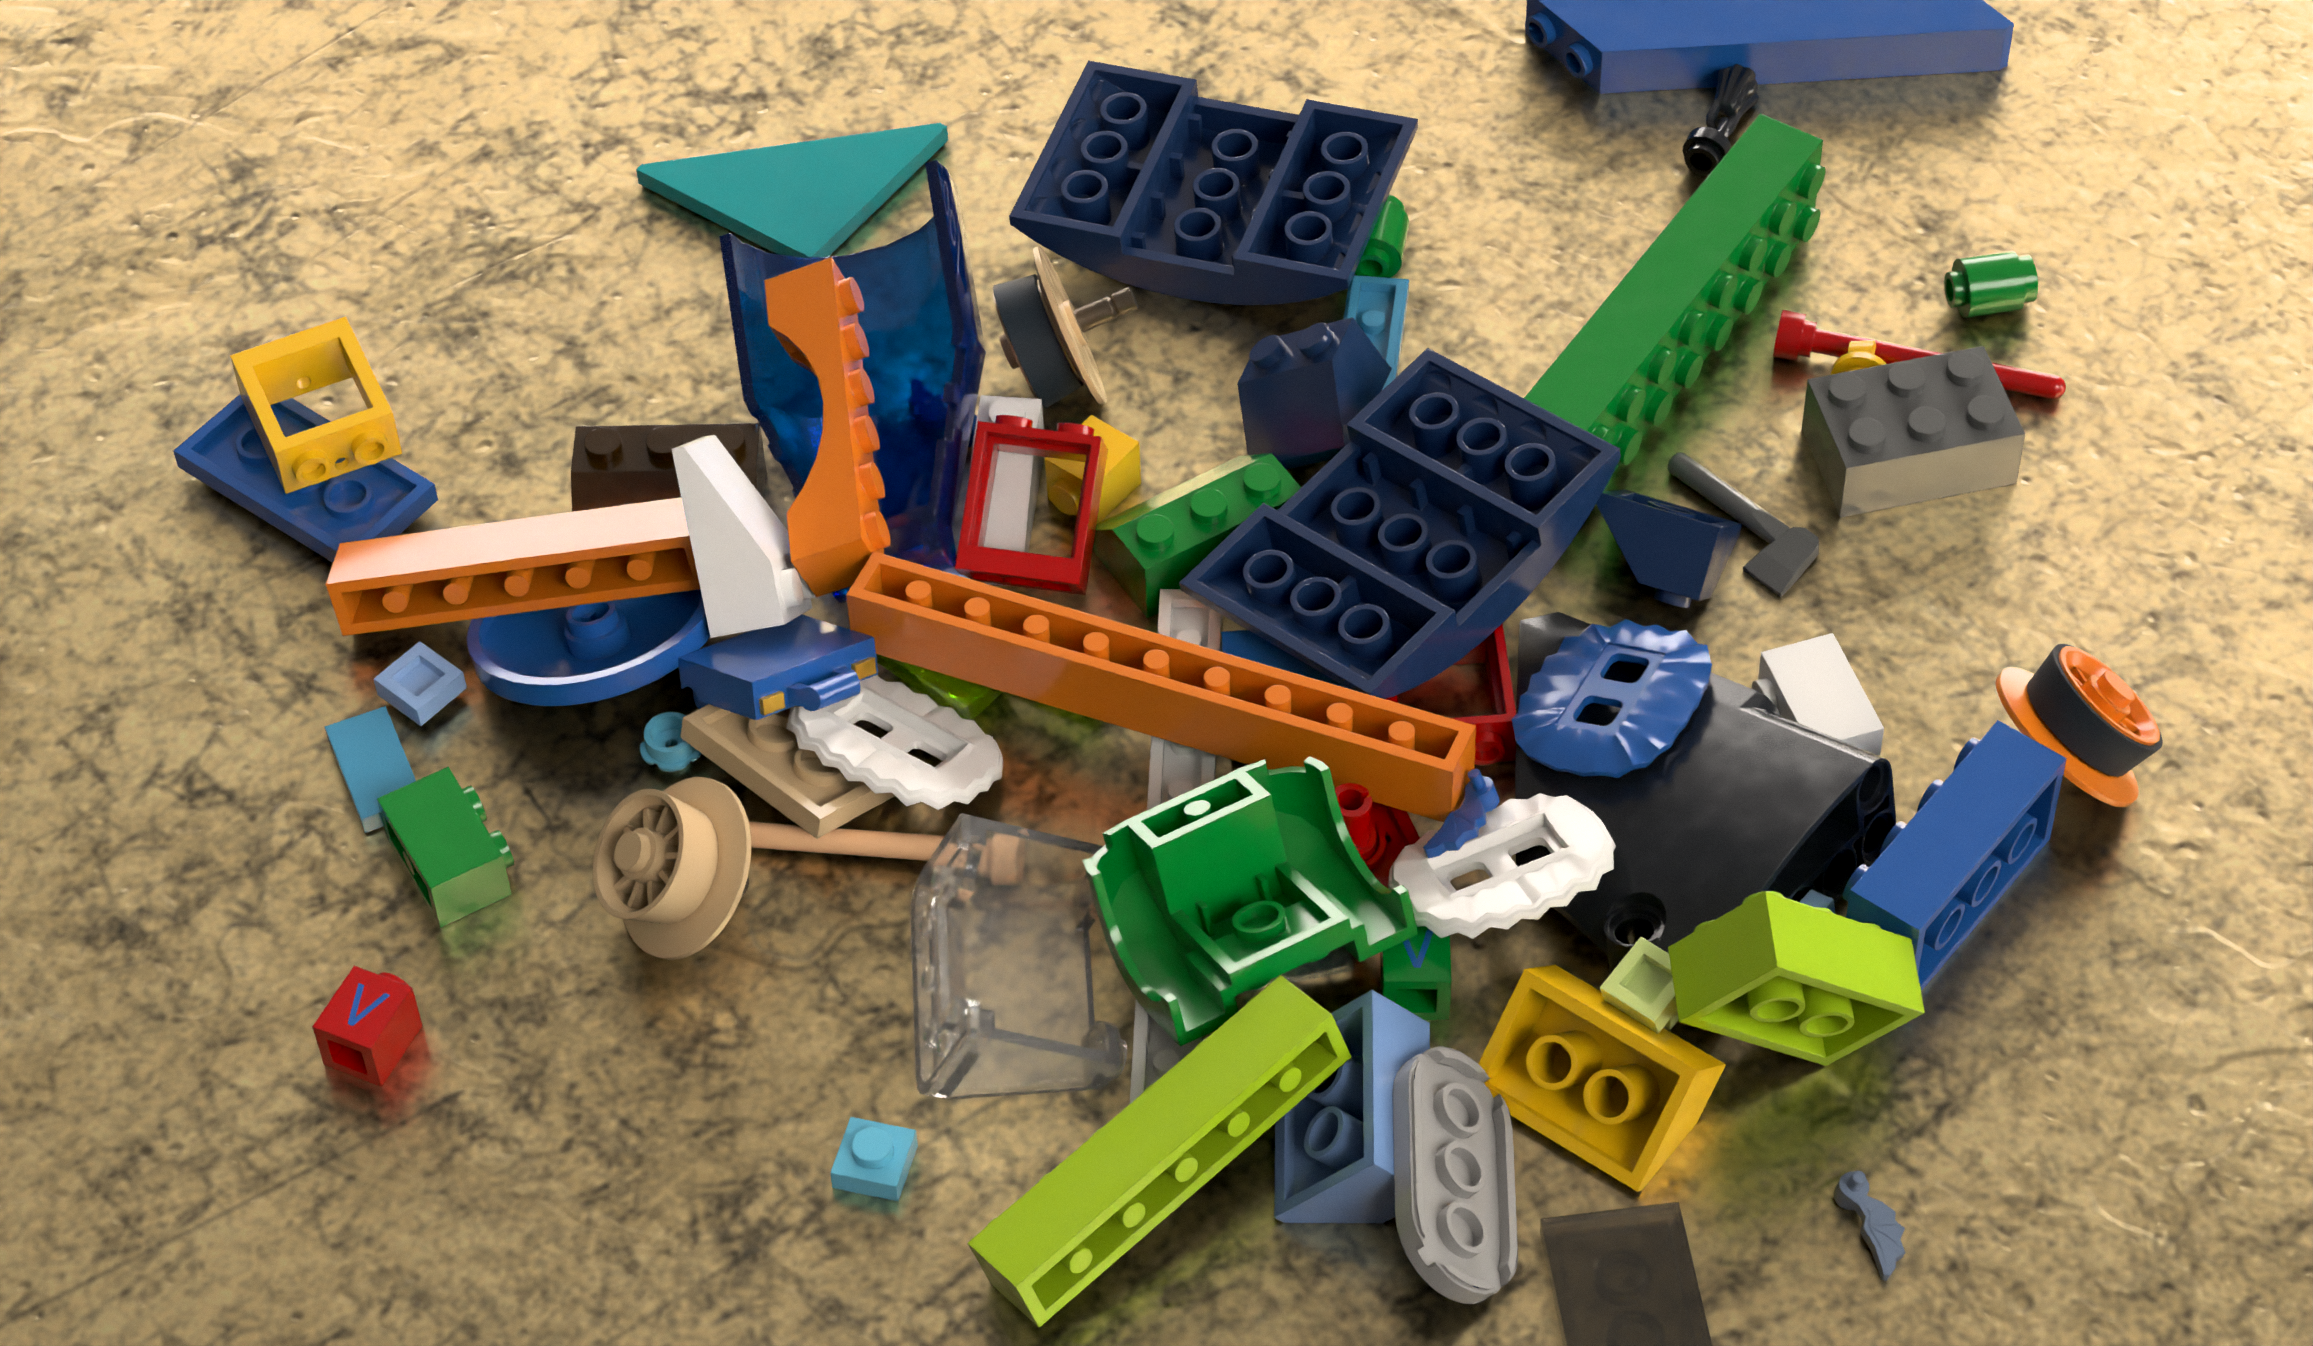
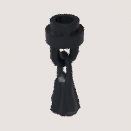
M1734 64L1733 66L1718 70L1717 91L1713 104L1706 115L1707 127L1693 129L1689 133L1682 149L1685 164L1694 173L1706 176L1714 170L1731 149V144L1727 137L1734 132L1742 115L1758 102L1756 74L1750 68ZM1719 112L1727 116L1715 122Z

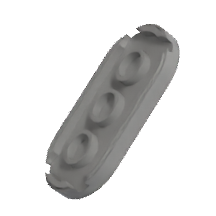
M1438 1046L1428 1049L1422 1054L1415 1055L1399 1068L1394 1079L1393 1137L1396 1226L1403 1249L1423 1280L1438 1293L1450 1300L1464 1304H1474L1486 1300L1496 1294L1501 1287L1508 1284L1517 1268L1518 1242L1512 1121L1509 1109L1501 1094L1493 1098L1490 1090L1484 1084V1082L1490 1079L1485 1070L1476 1061L1453 1048Z

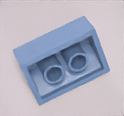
M1371 990L1331 1013L1351 1054V1058L1275 1123L1274 1218L1283 1223H1384L1395 1217L1393 1084L1399 1068L1406 1061L1430 1049V1023Z

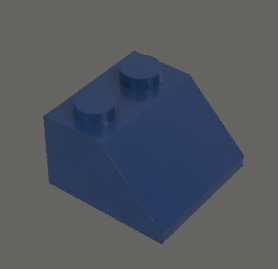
M1353 317L1328 324L1316 323L1307 329L1281 336L1269 335L1254 345L1249 354L1250 359L1237 383L1247 454L1272 453L1283 467L1288 470L1331 460L1350 442L1346 424L1382 391L1392 370Z

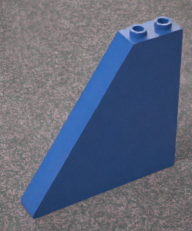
M1527 0L1525 34L1529 36L1530 40L1537 47L1544 48L1566 66L1567 70L1574 77L1582 79L1599 94L1717 87L1718 70L1733 66L1734 64H1739L1753 70L1756 74L1755 79L1758 85L2000 71L2008 65L2014 23L1983 0Z

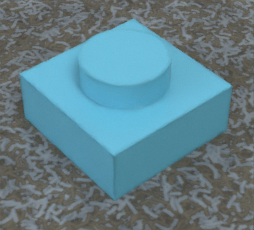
M850 1117L830 1172L832 1188L899 1202L918 1147L916 1130Z

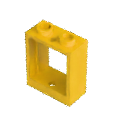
M346 316L230 355L241 398L286 494L402 454L393 412ZM353 378L365 402L366 410L288 437L284 436L270 405ZM345 458L344 461L335 463L338 459Z

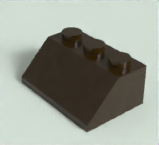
M760 423L576 426L571 465L572 512L680 498L681 493L672 449L710 435H715L765 500L767 470Z

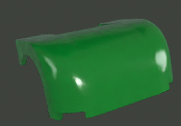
M1309 756L1303 761L1305 767L1289 766L1268 770L1265 759L1241 767L1133 816L1103 832L1105 845L1091 858L1082 860L1100 924L1120 974L1138 1003L1180 1047L1217 1030L1236 1014L1238 1007L1235 996L1245 991L1261 988L1269 983L1271 979L1305 963L1323 959L1330 951L1341 946L1361 962L1418 935L1408 889L1403 885L1395 887L1393 890L1385 887L1372 874L1357 851L1340 810L1330 768L1324 762Z

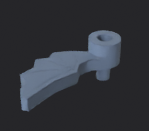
M1862 1171L1847 1172L1841 1176L1834 1189V1199L1840 1207L1846 1210H1855L1861 1218L1862 1227L1860 1234L1872 1251L1880 1279L1887 1281L1896 1268V1261L1902 1259L1906 1253L1900 1240L1905 1228L1895 1221L1896 1212L1883 1202L1867 1196L1869 1182Z

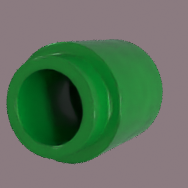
M1389 194L1354 273L1355 275L1390 278L1400 270L1409 228V218L1403 203L1395 196Z
M2015 251L1958 258L1953 263L1952 272L1945 274L1944 291L1948 305L1951 308L1957 307L1963 318L2021 310L2025 303L2034 302L2037 299L2038 276L2032 257L2028 254L2018 256Z

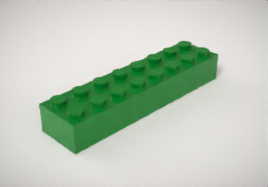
M1760 113L1527 393L1524 399L1620 448L1621 458L1614 472L1621 463L1624 465L1630 464L1640 448L1642 437L1652 425L1658 427L1664 422L1671 409L1673 398L1682 387L1689 389L1695 383L1706 357L1712 350L1718 352L1724 347L1735 321L1742 313L1748 315L1753 311L1759 301L1763 286L1771 276L1774 278L1781 276L1790 260L1792 250L1800 240L1807 242L1814 234L1821 215L1820 210L1815 208L1816 197L1826 173L1825 167L1820 165L1823 140ZM1609 480V482H1608V484H1607V486L1605 487V489H1604L1603 492L1607 491V488H1608V486H1609L1610 480Z

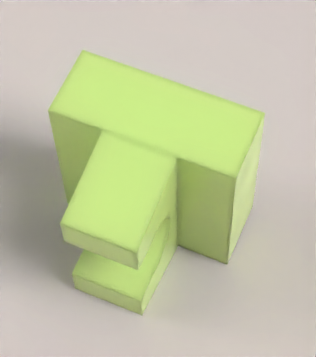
M1640 937L1600 986V990L1606 1002L1659 1034L1663 1027L1671 1030L1679 1020L1669 953Z

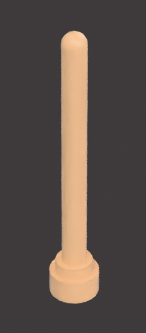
M749 822L751 848L977 864L979 871L990 872L992 879L1015 881L1020 880L1024 866L1025 834L1023 828L996 826L993 833L982 832L980 838L836 828L816 839L799 825Z

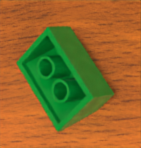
M1272 453L1238 456L1096 525L1093 552L1146 618H1149L1159 613L1160 589H1181L1179 582L1258 507L1265 503L1278 510L1301 486Z

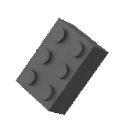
M1984 346L1807 379L1802 431L1840 518L2017 484L2025 432Z

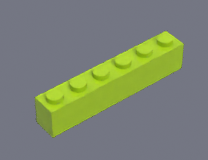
M1280 975L1258 995L1251 998L1243 1008L1209 1037L1201 1041L1160 1079L1148 1086L1139 1097L1111 1121L1098 1129L1056 1168L1044 1175L1035 1186L1007 1210L988 1223L980 1233L967 1243L990 1283L1040 1328L1351 1058V1054L1333 1015Z

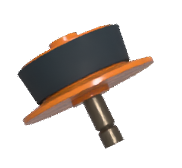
M2058 644L2053 648L2035 674L2020 668L2008 667L1997 676L1996 689L1998 696L2019 731L2067 758L2064 777L2084 792L2112 806L2128 807L2138 798V784L2132 769L2162 747L2163 740L2156 721L2148 708L2115 672L2097 658L2081 649L2068 644Z

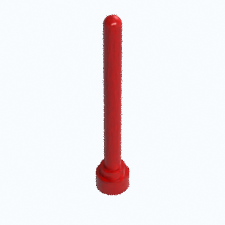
M1782 310L1773 357L1797 361L1798 356L1810 358L1811 352L1841 357L1848 353L1851 341L1874 339L1816 328L1817 322L1806 320V314ZM1875 340L1876 350L1874 355L1880 357L1886 364L1943 354L1941 352ZM1992 363L2004 390L2049 399L2060 398L2065 393L2066 383L2058 375Z

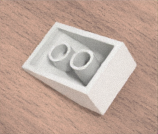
M710 435L673 448L672 454L710 638L785 625L812 609L811 598L816 596L791 563L788 530L715 435Z

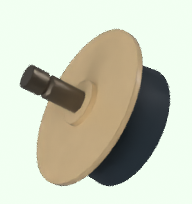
M1037 246L1033 248L1037 275L1034 274L993 285V300L1005 333L999 336L1004 354L1012 369L1020 367L1036 399H1042V405L1045 408L1079 389L1083 384L1098 404L1106 403L1105 389L1085 332L1116 319L1118 315L1123 316L1139 309L1130 287L1113 293L1111 298L1106 296L1075 310L1044 250Z

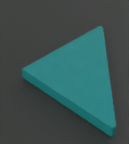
M934 123L641 164L636 169L638 184L804 267L827 259L948 141V131L946 125Z

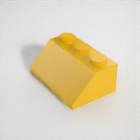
M1557 965L1526 968L1523 970L1478 1063L1490 1077L1484 1084L1490 1090L1493 1098L1501 1094L1512 1117L1637 1192L1644 1189L1697 1124L1726 1066L1723 1062L1665 1028L1657 1034L1606 1002L1600 990Z

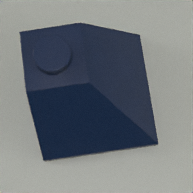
M1626 489L1605 491L1601 494L1596 503L1638 583L1656 588L1653 596L1654 599L1671 605L1690 608L1692 599L1701 601L1711 598L1740 535L1741 523Z

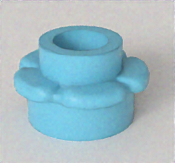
M665 712L653 717L646 724L644 729L645 741L640 744V753L647 764H657L661 771L674 772L684 769L691 761H696L702 753L680 738L683 717L686 715L678 712Z

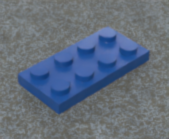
M240 394L173 450L177 466L331 562L334 561L340 543L400 535L438 501L433 482L393 458H388L376 464L368 465L286 494ZM293 398L270 405L285 437L331 422ZM340 458L335 463H340L344 461L345 458Z

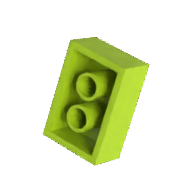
M1763 891L1754 893L1746 897L1742 905L1716 920L1699 924L1692 934L1668 947L1679 1022L1827 1066L1925 1013L1911 938L1883 930L1876 924L1862 923L1834 914L1827 908L1813 907L1785 898L1778 892Z

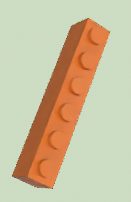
M681 497L340 543L325 584L343 636L700 589Z

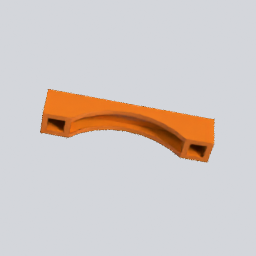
M832 257L764 280L768 325L792 361L811 372L818 379L823 399V431L816 460L802 490L786 513L791 563L816 597L852 586L873 551L884 554V548L891 544L889 529L882 513L879 511L878 499L885 497V487L873 458V452L880 449V441L876 427L868 413V405L874 403L875 397L871 381L863 368V358L869 357V346L865 333L858 323L857 313L864 311V301L853 277L845 279Z

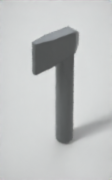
M1678 452L1669 460L1667 467L1669 473L1769 543L1768 546L1743 566V571L1782 597L1818 556L1819 537L1803 527H1788L1685 453Z

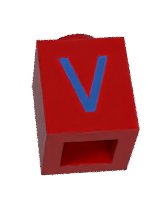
M354 965L312 1028L325 1066L382 1087L423 1025L413 988L404 980L391 973L382 972L376 974Z

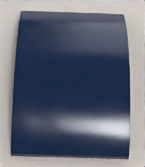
M1088 60L1009 215L1010 225L1038 244L1084 268L1122 283L1169 296L1233 305H1275L1325 297L1348 289L1417 132L1418 119L1306 99L1299 115L1198 97L1196 79Z
M1429 348L1424 350L1346 424L1350 442L1285 504L1276 510L1263 503L1179 582L1182 592L1348 689L1382 699L1391 698L1411 690L1452 666L1483 642L1525 601L1570 545L1596 505L1621 458L1620 448Z

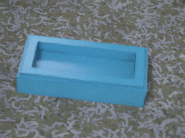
M386 706L325 726L329 744L365 833L384 827L377 798L416 781Z

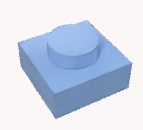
M420 641L373 679L377 695L420 726L467 688L463 671Z

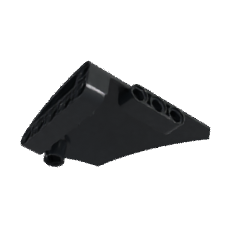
M1561 612L1520 620L1516 714L1519 710L1520 696L1528 691L1531 675L1541 671L1546 656L1558 652L1565 636H1579L1591 624ZM1617 661L1609 667L1603 678L1634 683L1641 678L1648 666ZM1714 673L1710 674L1707 689L1701 698L1699 706L1692 713L1686 727L1678 734L1672 746L1660 753L1646 768L1634 769L1619 778L1579 776L1570 772L1553 770L1531 760L1516 743L1515 799H1529L1539 793L1552 797L1567 795L1597 815L1616 845L1613 851L1614 869L1601 876L1596 890L1578 892L1567 906L1553 907L1607 954L1609 975L1640 937L1669 953V946L1692 934L1699 924L1718 919L1742 905L1743 900L1754 893L1774 891L1781 893L1785 898L1800 902L1812 889L1834 899L1835 903L1843 896L1846 884L1855 870L1862 864L1870 867L1880 856L1884 840L1896 825L1892 768L1886 758L1781 716L1776 705L1764 694ZM1590 703L1583 708L1576 721L1607 726L1614 721L1621 708ZM1534 846L1516 853V865L1519 867L1551 853L1545 846Z

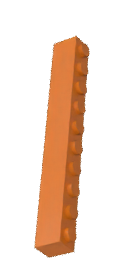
M873 551L846 594L850 630L873 636L876 654L1248 765L1265 759L1268 770L1289 766L1305 767L1303 761L1310 756L1324 762L1330 768L1334 788L1345 783L1360 784L1368 789L1369 795L1367 797L1372 796L1373 802L1440 822H1445L1449 813L1460 808L1465 798V787L1470 782L1468 772L1474 769L1475 725Z

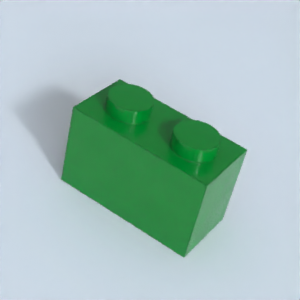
M449 767L377 798L387 839L440 928L512 895L506 871L507 868L514 865L510 848L498 829L491 833L488 832L483 822L487 821V816L478 794L471 785L462 789Z

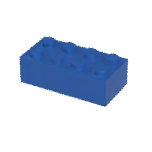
M1999 720L1996 721L1981 740L1973 737L1965 744L1956 759L1954 771L1944 782L1936 779L1929 785L1919 802L1915 816L1908 824L1900 821L1891 829L1884 840L1880 856L1870 867L1865 864L1860 865L1850 877L1843 892V899L1848 901L1846 918L1862 923L1876 924L1883 930L1912 939L1921 991L2051 837L2067 758Z

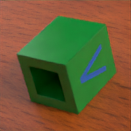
M1426 926L1417 927L1418 935L1380 952L1381 995L1423 1020H1449L1452 985L1450 935L1440 938Z

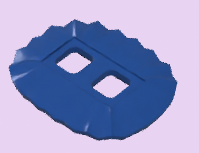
M1627 619L1611 627L1592 623L1579 636H1565L1558 652L1546 656L1541 671L1531 675L1528 691L1520 696L1518 713L1511 719L1516 743L1531 760L1553 770L1570 772L1579 776L1619 778L1634 769L1646 768L1660 753L1672 746L1678 734L1686 727L1692 713L1699 706L1701 698L1707 689L1712 669L1708 646L1698 644L1686 630L1669 631L1659 625L1641 626ZM1617 661L1648 666L1641 678L1634 683L1603 678L1609 667ZM1590 703L1621 708L1614 721L1607 726L1576 721L1583 708Z

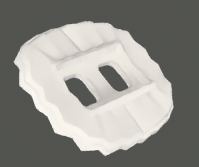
M876 675L860 681L859 695L816 711H808L801 706H794L789 709L790 714L786 729L795 733L799 749L815 751L823 766L838 768L847 781H863L875 794L893 793L906 806L924 802L940 810L954 801L968 805L979 792L988 791L994 781L1002 778L1003 757L993 736L986 735L974 720L961 718L952 707L938 706L927 694L913 693L902 682H886ZM859 720H866L889 733L880 739L854 725V723ZM912 749H921L942 760V762L933 767L907 752Z
M1539 793L1529 799H1508L1497 808L1487 812L1486 824L1479 828L1478 837L1466 841L1458 851H1446L1440 856L1428 858L1423 847L1439 830L1427 831L1415 844L1405 846L1390 868L1388 889L1393 890V888L1400 885L1408 889L1417 927L1426 926L1440 938L1458 932L1474 939L1489 927L1508 930L1521 919L1538 920L1550 907L1567 906L1578 892L1596 890L1601 876L1614 869L1613 851L1616 845L1603 822L1589 808L1567 795L1552 797ZM1538 845L1547 847L1551 853L1519 867L1511 858L1516 853ZM1479 869L1486 871L1490 877L1458 891L1450 883L1452 879Z

